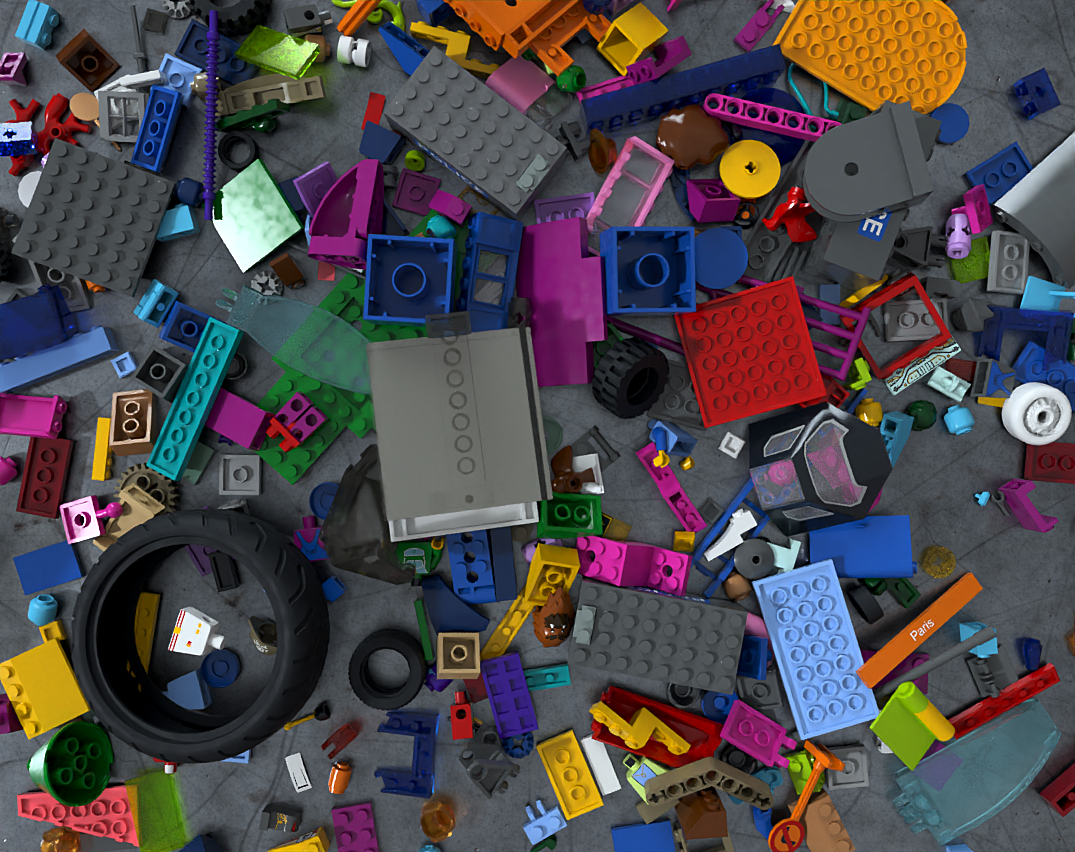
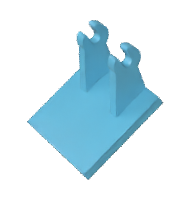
M1029 276L1018 315L1051 326H1055L1057 318L1073 319L1075 314L1058 311L1061 299H1075V292H1065L1066 287Z

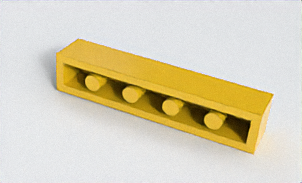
M98 417L91 480L107 481L111 477L110 466L112 465L111 456L113 450L109 447L111 418Z

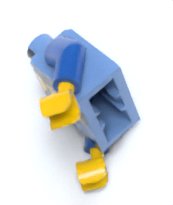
M652 419L648 424V428L652 430L649 438L656 444V451L659 452V456L653 459L654 465L656 467L660 465L663 468L670 462L668 455L685 457L680 462L682 470L685 471L693 468L695 461L690 457V454H692L691 451L698 440L672 422Z

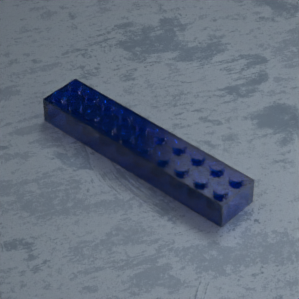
M780 44L581 100L580 115L586 135L591 134L594 136L601 134L603 130L608 128L616 130L621 128L622 124L630 122V125L641 122L643 118H657L661 116V113L669 112L673 108L680 109L687 105H699V102L705 101L706 97L712 93L731 97L738 94V91L745 90L749 92L755 90L759 85H773L786 68Z

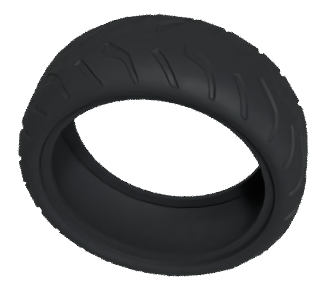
M205 508L171 512L151 518L143 524L133 527L119 537L116 543L111 544L98 557V563L93 565L81 586V593L77 596L72 615L74 620L71 622L70 647L75 676L79 681L78 684L90 709L103 725L118 739L150 757L174 763H209L232 758L252 749L282 729L297 715L317 687L318 680L324 669L330 641V621L321 581L308 558L289 537L268 522L254 516L226 509ZM190 544L203 545L220 550L242 563L264 588L274 611L277 626V652L273 670L261 695L243 713L228 716H209L177 705L167 698L151 681L137 651L134 631L135 614L144 585L154 570L167 557ZM128 661H129V664H130L129 672H128V670H127V663H128ZM139 684L141 685V692L138 689Z

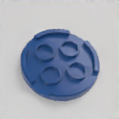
M712 228L703 231L695 237V281L709 289H724L735 284L743 276L747 268L748 252L745 243L736 233L724 228Z

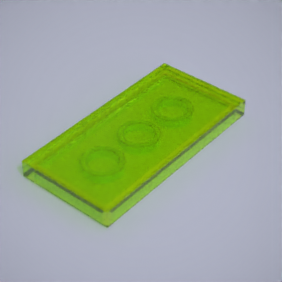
M257 25L234 54L237 59L299 80L319 54L321 48L318 44Z
M164 768L125 780L140 852H170L183 847L168 774L164 772Z

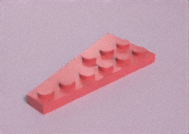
M139 784L107 786L102 794L93 802L77 807L61 804L45 791L20 793L17 795L18 816L40 822L55 823L54 825L70 827L72 830L99 837L113 838L115 841L122 843L125 841L137 847L143 845Z

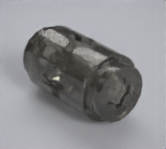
M511 297L510 302H508L509 318L507 320L509 338L529 339L532 317L531 298ZM519 312H521V316L525 317L520 324H518V320H515V316H518Z

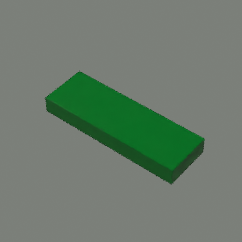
M424 597L415 600L414 605L425 660L428 661L434 659L435 652Z

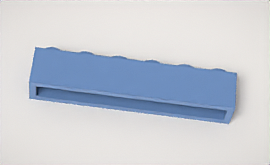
M102 325L90 328L88 333L74 334L70 340H59L54 342L52 347L38 348L34 350V354L16 357L14 362L0 363V393L9 394L119 351L111 328L102 327Z

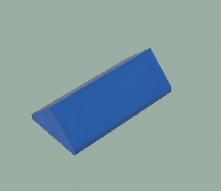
M152 85L130 163L163 173L185 97L182 93Z

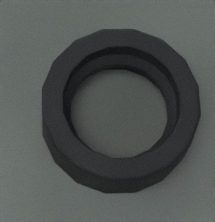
M232 131L225 134L220 140L218 155L228 168L236 172H242L259 159V148L247 133ZM237 140L245 141L250 147L249 157L242 163L232 162L227 155L229 146Z
M862 584L847 593L857 612L868 624H873L884 616V612L877 600Z

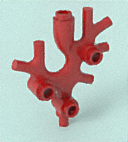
M59 93L56 96L53 95L45 109V128L41 132H34L30 128V119L39 107V102L32 99L28 107L23 109L16 99L9 101L16 114V120L7 121L5 123V131L10 136L23 140V147L14 148L10 153L11 163H13L9 170L11 175L16 177L21 169L24 170L25 167L31 166L34 162L33 155L35 153L42 152L44 156L50 152V143L55 138L79 146V142L72 138L71 133L73 131L91 132V125L79 123L78 118L73 113L70 114L65 123L59 122V118L69 105L67 104L69 101L67 98Z

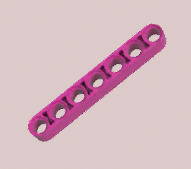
M717 93L708 95L703 104V109L707 115L718 117L719 120L816 142L828 130L842 125L837 121ZM714 102L717 104L718 108L711 109L708 106V103ZM728 107H735L738 113H730ZM748 112H755L757 118H750ZM768 116H774L777 119V123H771L768 120ZM788 121H795L797 127H790ZM809 125L815 126L816 129H817V132H816V133L811 132V131L809 130L808 126H809Z

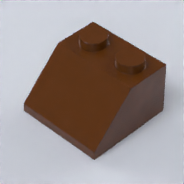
M85 28L55 55L59 63L90 92L120 65Z

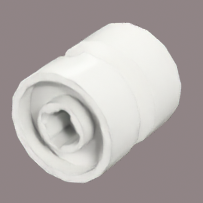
M341 35L337 49L338 62L346 64L354 62L356 66L368 67L371 57V41L360 38L355 41L354 37Z

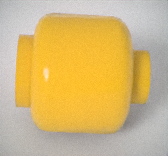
M873 398L862 399L861 404H858L855 408L856 418L873 427L879 426V422L883 419L881 403L874 402Z

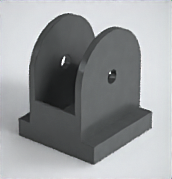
M910 101L891 106L888 111L834 127L818 138L808 153L803 175L804 193L809 204L818 214L835 222H856L897 209H906L920 205L934 191Z

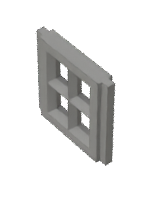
M98 90L100 141L136 142L138 135H128L127 119L139 120L140 131L149 93ZM111 99H122L123 115L111 114ZM126 99L138 100V116L127 115ZM111 118L123 119V135L112 134Z

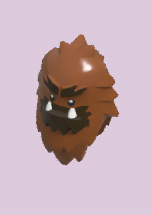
M558 587L554 594L550 592L547 603L544 606L536 605L535 611L532 612L534 618L532 623L535 628L534 634L543 643L544 648L559 647L570 636L573 627L575 612L568 592L564 594L562 587Z

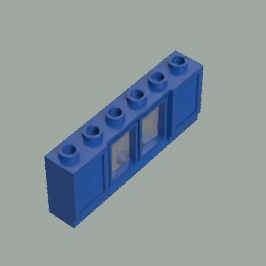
M478 212L471 214L468 221L469 235L465 241L466 257L462 262L464 271L459 283L461 292L456 305L458 313L454 321V335L495 342L507 341L523 222Z

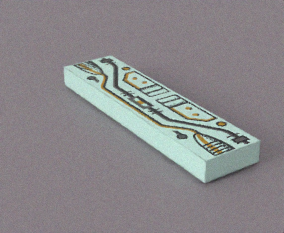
M951 337L943 346L932 348L926 356L915 358L909 366L902 369L898 368L893 371L890 377L882 380L891 393L896 395L960 352L961 349L954 338Z

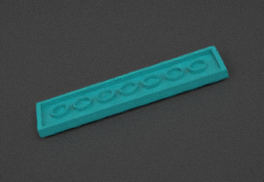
M209 317L146 466L174 481H181L242 339L243 331Z

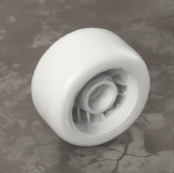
M1038 382L1026 383L1015 388L1010 398L1005 399L1002 407V421L1006 430L1015 438L1031 445H1046L1056 441L1066 432L1072 418L1071 405L1064 393L1052 386Z

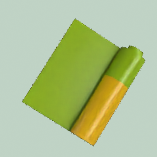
M909 681L899 685L869 727L912 771L935 739L947 741L955 733L954 726L915 684Z

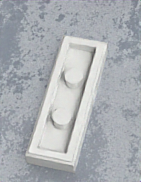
M592 734L581 738L602 795L604 796L621 789L604 743L592 739Z

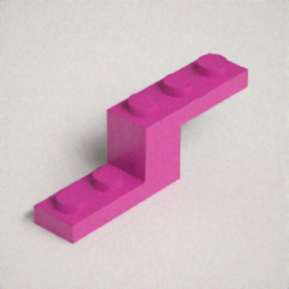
M654 442L637 451L638 458L656 482L663 498L686 531L697 533L707 527L706 522L687 496L681 482L669 464L663 468L660 465L658 467L654 465L653 459L659 456Z

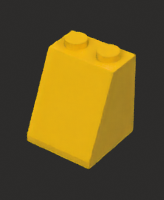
M640 2L613 21L596 49L625 77L628 74L626 66L643 60L654 50L655 46L661 43L669 30Z

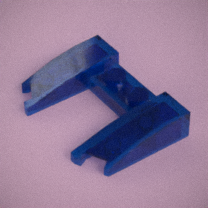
M993 304L987 306L991 312H994V317L984 320V331H981L978 356L981 357L985 353L999 362L1004 328L1045 331L1047 334L1042 370H1048V364L1061 360L1063 365L1066 364L1074 317L1073 311L1016 308Z
M387 712L386 716L390 718L385 726L380 725L377 732L414 736L412 771L375 770V778L382 776L385 787L380 791L382 793L430 799L434 793L435 774H433L439 715L415 712Z

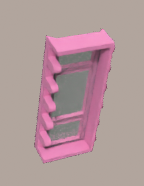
M636 136L627 138L586 217L588 253L593 257L600 256L599 234L612 226L644 227L647 214L655 206L654 200L656 196L661 194L665 179L673 171L672 166L675 162L673 159Z

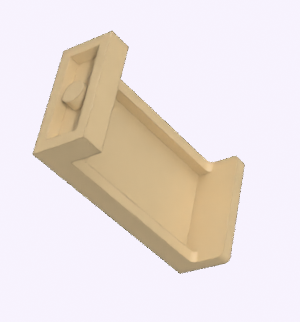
M132 483L121 490L119 494L121 498L119 504L123 507L122 515L118 518H110L104 528L106 534L95 538L93 544L102 551H105L111 544L116 543L119 537L133 527L162 515L166 507Z

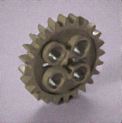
M147 463L142 465L136 464L134 467L127 468L126 472L121 473L123 478L116 480L120 485L115 486L114 489L119 491V493L113 495V497L119 498L118 503L121 500L119 497L121 490L134 483L146 493L150 491L148 494L166 507L162 515L176 512L173 505L179 504L175 497L180 496V494L175 493L174 490L178 486L172 485L174 480L146 466ZM144 477L147 478L148 485L144 483ZM158 492H161L162 499L159 498Z

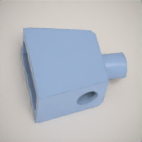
M201 667L167 683L168 691L162 692L171 701L187 710L204 709L213 703L208 684L202 678Z

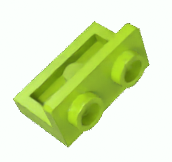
M862 357L853 359L848 372L851 381L841 385L844 389L856 391L866 387V382L872 380L867 361L863 360Z
M806 748L804 751L788 753L784 756V758L790 760L787 769L797 794L802 793L814 768L813 763L816 759ZM823 771L813 792H819L825 783Z

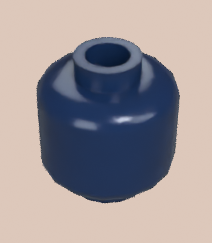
M185 177L177 181L174 195L177 196L179 202L196 207L200 202L204 203L205 201L202 198L203 192H205L203 189L204 185L200 181Z

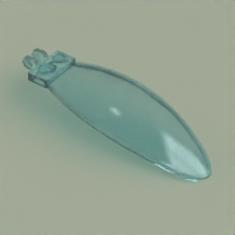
M244 284L239 295L232 290L222 288L221 293L224 296L235 300L233 306L220 299L215 302L218 307L230 312L226 319L227 324L246 331L273 356L313 379L345 390L373 396L369 355L382 353L368 338L348 322L316 305L289 297L263 295L262 292Z

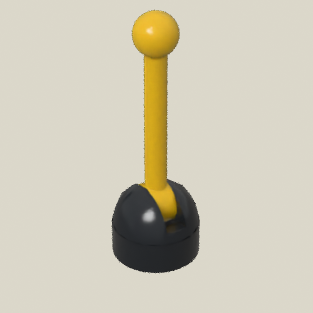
M326 703L321 704L315 708L314 714L292 723L288 722L284 729L290 730L293 726L313 718L319 721L330 719V709Z

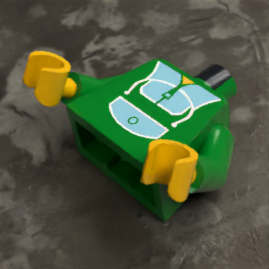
M433 536L432 540L397 541L395 547L394 542H391V538L388 544L382 539L381 548L386 552L389 561L397 571H400L401 575H410L411 586H422V575L430 574L431 570L436 569L442 559L445 538L442 537L441 541H436L435 536Z

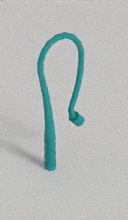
M791 63L787 76L789 83L798 96L805 113L814 116L793 81L792 70L796 65ZM823 82L824 109L829 114L828 117L836 120L839 112L829 109L828 84ZM809 125L811 132L816 133V127Z

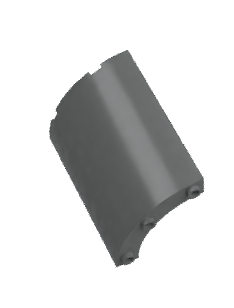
M1074 132L994 204L996 218L1010 225L1027 239L1031 247L1041 255L1047 264L1052 280L1057 285H1063L1068 289L1075 285Z

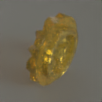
M934 546L931 550H927L926 556L923 557V567L929 575L935 578L948 577L956 566L954 554L945 547ZM937 557L946 560L940 563V568L938 565L932 564L937 561Z

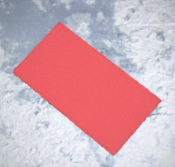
M319 261L318 280L334 281L335 266Z

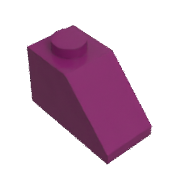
M439 189L428 205V208L442 216H447L450 221L462 228L473 212L471 205Z

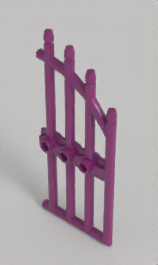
M745 275L737 281L753 287L767 284V282ZM695 281V288L709 293L711 300L734 294L723 289H709ZM796 285L800 302L858 320L856 329L852 332L805 317L807 326L851 340L847 352L811 340L814 350L844 359L840 371L818 364L820 373L845 382L872 309L863 307L860 313L804 295V288Z

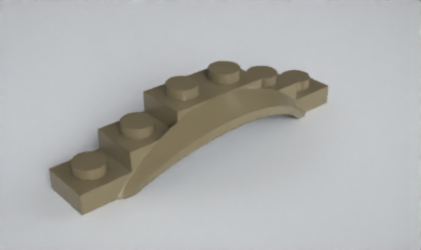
M273 74L238 83L220 91L216 95L218 107L215 109L218 112L215 113V116L234 114L240 110H250L252 106L266 104L270 99H280L281 102L290 104L326 97L322 76L305 78L297 74Z

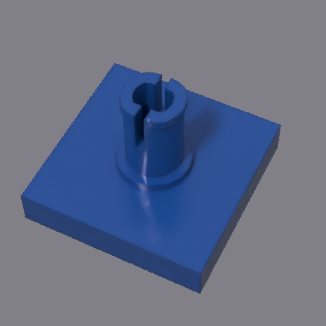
M744 634L737 669L738 675L757 680H766L767 661L772 660V652L769 649L767 650L768 638Z

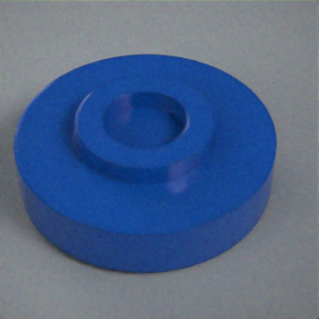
M325 482L312 490L309 497V506L313 514L318 518L334 520L346 511L348 495L341 485L334 482Z
M216 649L210 652L201 663L202 678L208 685L214 688H225L231 685L238 678L241 670L238 657L227 649Z
M706 690L701 698V707L709 720L725 724L734 701L738 700L739 697L735 691H733V695Z

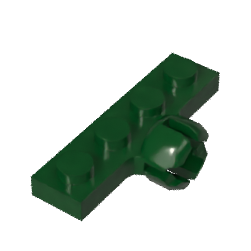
M270 99L268 103L254 105L250 110H240L236 112V115L221 117V120L217 121L218 124L215 125V128H217L218 132L230 133L247 127H254L258 132L268 133L276 127L277 122L272 118L291 112L290 105L281 102L280 99Z
M862 578L861 581L863 586H869L867 589L874 596H881L886 590H889L904 608H909L921 596L907 578Z

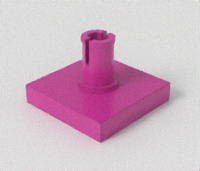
M984 184L977 185L963 194L965 206L952 209V215L965 214L968 216L972 234L981 233L993 223Z

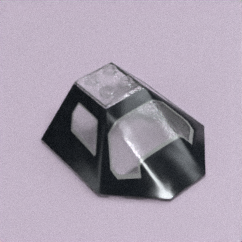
M827 401L749 424L750 474L762 510L786 537L864 519L893 470L881 430L863 422L860 418L846 411L844 412Z

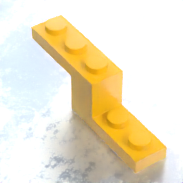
M421 21L418 23L411 22L410 32L412 37L448 45L445 55L473 76L488 79L494 71L501 67L493 63L490 65L482 64L477 59L469 61L468 57L472 41L471 36L466 32H452L443 26L435 28Z
M601 701L592 705L589 710L595 720L604 723L609 727V731L612 734L620 736L625 740V744L632 749L644 747L651 734L654 739L668 746L670 752L677 755L688 752L691 746L644 707L635 711L629 723Z

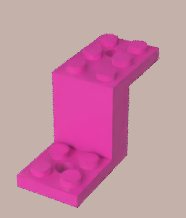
M599 536L577 537L575 549H577L580 562L578 574L617 586H648L678 596H685L693 556L642 542L614 541ZM592 551L595 553V560L593 562L590 558ZM668 566H671L673 570V573L670 577L667 575L666 572Z

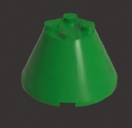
M84 721L72 722L62 727L34 753L27 763V769L34 784L61 804L71 807L84 806L97 799L105 790L111 776L108 775L110 764H113L112 746L106 733L98 725Z

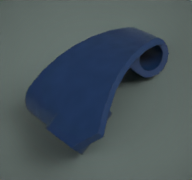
M440 573L421 579L426 607L437 636L438 633H478L486 631L490 619L463 602L446 585Z

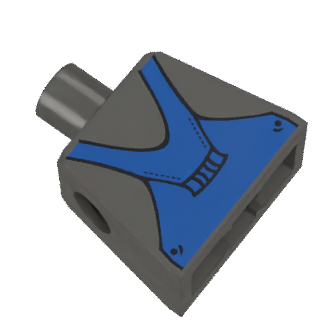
M978 359L970 396L1010 398L1012 391L1020 386L1019 381L1015 380L1016 371L994 359Z

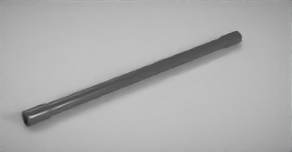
M990 625L973 634L970 638L874 689L875 700L877 701L897 690L900 684L908 681L912 682L972 648L997 637L996 633ZM798 731L792 733L797 744L807 740H801Z

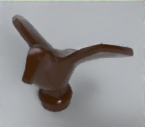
M568 445L556 453L551 460L554 479L542 482L536 490L538 493L552 491L581 494L579 490L582 488L583 483L595 482L593 469L591 467L582 472H574L571 469L572 447Z

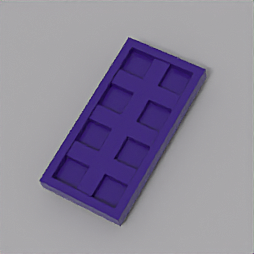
M519 651L481 660L480 669L499 738L502 739L538 730L539 726Z

